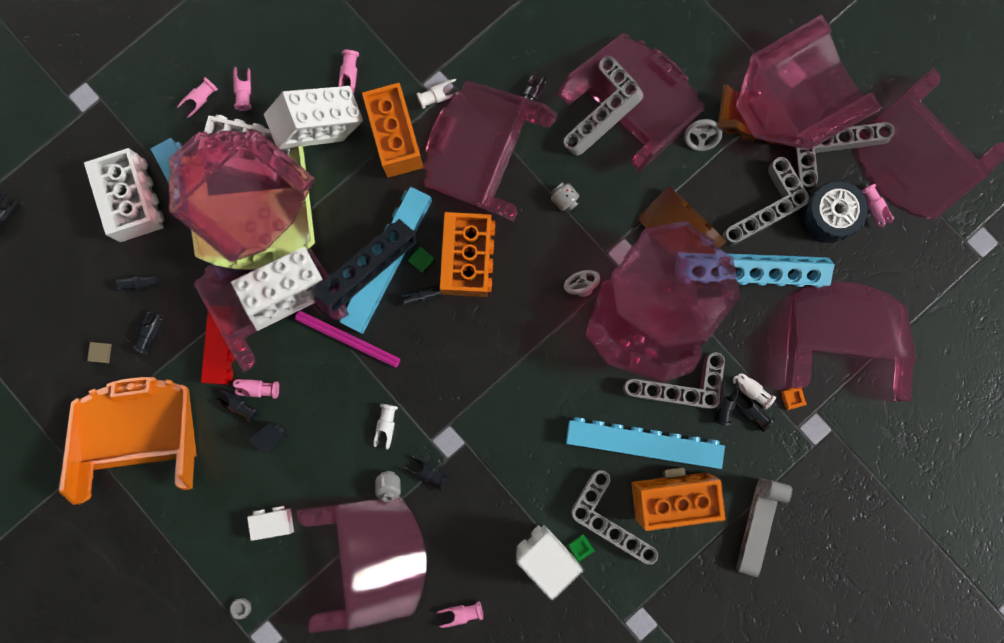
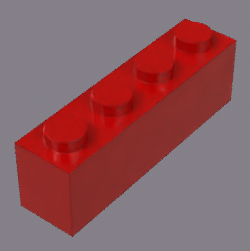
M208 306L201 383L230 385V381L233 380V369H231L232 362L235 360L233 343L237 339L235 323H238L239 317L238 312L233 307Z

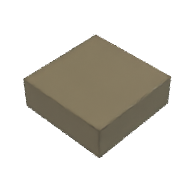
M90 342L88 361L109 363L112 344Z
M682 467L662 470L664 478L686 476L685 469Z

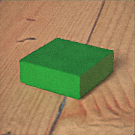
M419 247L409 258L408 262L423 274L435 258L422 247Z
M584 534L567 545L578 562L595 551Z

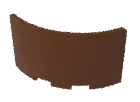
M724 84L718 128L728 135H732V133L740 135L739 139L753 142L754 139L765 140V144L789 146L795 104L792 101H772L751 97L732 89L728 84Z
M670 186L638 217V220L675 257H677V252L716 253L727 242ZM695 266L692 271H697L700 266Z

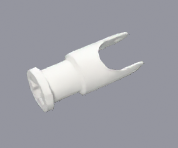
M456 79L433 86L431 90L424 93H416L422 109H425L427 105L434 102L439 103L458 95L460 91L450 95L443 93V87Z
M741 373L733 378V383L735 384L737 379L740 390L751 400L754 399L761 404L764 410H767L775 401L776 397L774 395L771 396L763 390L762 385L745 374Z
M381 404L382 410L380 419L377 421L374 447L378 445L379 436L384 431L387 435L386 449H389L395 425L393 422L394 414L398 407Z

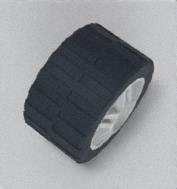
M840 180L830 181L820 186L809 195L808 203L801 210L805 229L811 236L826 243L842 241L853 235L863 227L868 216L867 200L862 191L854 184L852 185L847 181Z

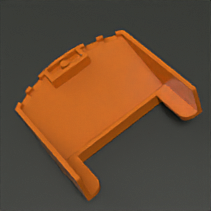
M154 377L129 378L106 384L107 387L97 391L95 389L90 390L87 396L80 400L77 398L71 402L60 483V493L71 504H81L90 499L93 470L176 459V486L181 490L193 488L194 457L197 454L188 387L182 384H175L167 379L166 381L157 380Z

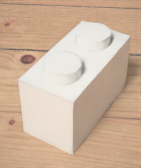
M284 506L272 508L273 512L265 513V509L253 511V515L247 517L251 541L293 533L291 508L285 509Z

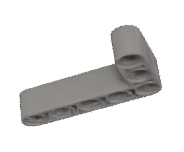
M604 57L599 63V68L617 90L564 138L565 147L573 155L577 156L584 153L643 98V92L638 84L613 57Z
M884 122L800 134L796 139L795 151L798 178L805 190L810 191L814 189L818 181L815 153L886 144L894 134V127L892 124ZM885 130L889 136L883 137L879 134V131ZM866 133L869 138L866 140L861 139L859 134ZM845 135L849 138V141L842 142L839 140V136ZM827 138L829 143L823 145L819 142V139ZM806 140L810 145L802 147L799 142ZM805 158L810 159L812 164L805 166L801 160ZM805 177H811L814 182L812 184H806L804 183L803 179Z
M779 157L768 167V173L783 198L730 226L722 234V237L727 241L726 245L733 246L800 210L808 203L809 195L786 158ZM775 164L780 165L782 167V171H778L775 167ZM785 180L791 183V188L785 185ZM794 198H800L801 204L796 203ZM778 205L784 207L785 213H781L778 210ZM762 214L768 216V222L763 221ZM745 223L751 224L752 231L746 229ZM729 232H733L736 235V240L730 239Z
M711 353L704 358L700 389L630 379L624 383L623 392L625 395L634 398L705 409L715 408L720 401L725 359L720 353ZM711 357H715L718 360L716 367L710 364ZM710 375L715 378L714 386L709 385L707 382ZM630 383L636 384L637 391L635 393L629 392L628 385ZM649 386L655 387L656 394L654 396H650L647 393ZM668 389L674 390L675 397L673 399L667 397L666 392ZM687 392L693 393L694 400L692 402L686 400ZM706 395L712 396L713 402L711 405L706 404Z
M602 470L594 471L572 507V517L578 523L645 564L655 563L658 559V552L654 547L594 511L610 483V476L607 472ZM598 474H604L605 482L603 484L596 483L595 478ZM588 491L595 492V499L593 501L586 500L585 495ZM578 508L585 509L584 517H576L575 512ZM596 518L602 520V526L599 528L592 526V522ZM616 528L619 530V535L617 538L612 539L609 533L611 529ZM629 539H635L636 545L632 549L626 547ZM651 549L652 557L644 559L643 554L645 550Z
M763 478L758 480L737 561V572L754 577L759 576L777 502H789L792 486Z

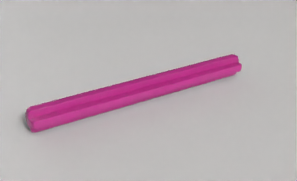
M298 311L295 316V320L393 367H397L400 363V358L302 311Z

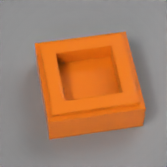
M801 386L781 391L786 410L807 405Z

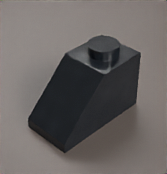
M269 423L251 437L249 441L261 453L268 454L273 453L288 435L285 433L286 429L280 423Z

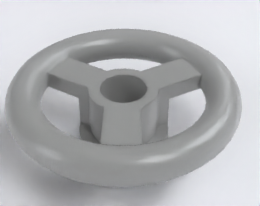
M709 119L693 122L688 126L684 134L686 145L696 151L710 150L722 138V131L718 128V123ZM690 133L698 137V145L691 142ZM716 134V138L711 143L704 145L705 140L709 136Z
M583 270L574 273L564 282V290L571 295L588 296L598 286L600 275L593 270ZM587 276H593L595 280L592 282L586 278ZM580 277V279H578L575 283L570 284L572 281Z

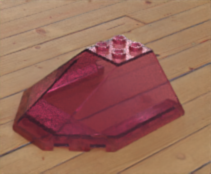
M822 14L751 56L736 108L754 138L810 150L882 110L872 92L865 95L859 91L841 63L830 36L831 28Z
M255 129L248 130V132H236V130L219 131V133L198 132L169 158V211L229 262H233L266 251L293 224L315 181V177Z

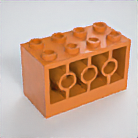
M400 82L363 92L362 95L387 178L424 168Z
M445 212L440 279L442 295L488 297V292L492 291V278H489V273H493V259H490V255H494V240H491V236H495V221H492L491 215ZM474 235L475 237L470 239L468 236ZM473 253L474 256L468 258L466 255ZM472 272L473 275L467 277L465 274Z
M708 472L631 482L635 519L645 531L725 520L721 480Z

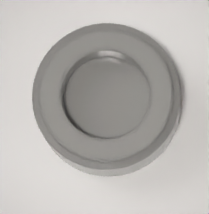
M245 598L235 600L230 606V613L235 619H243L251 612V604Z

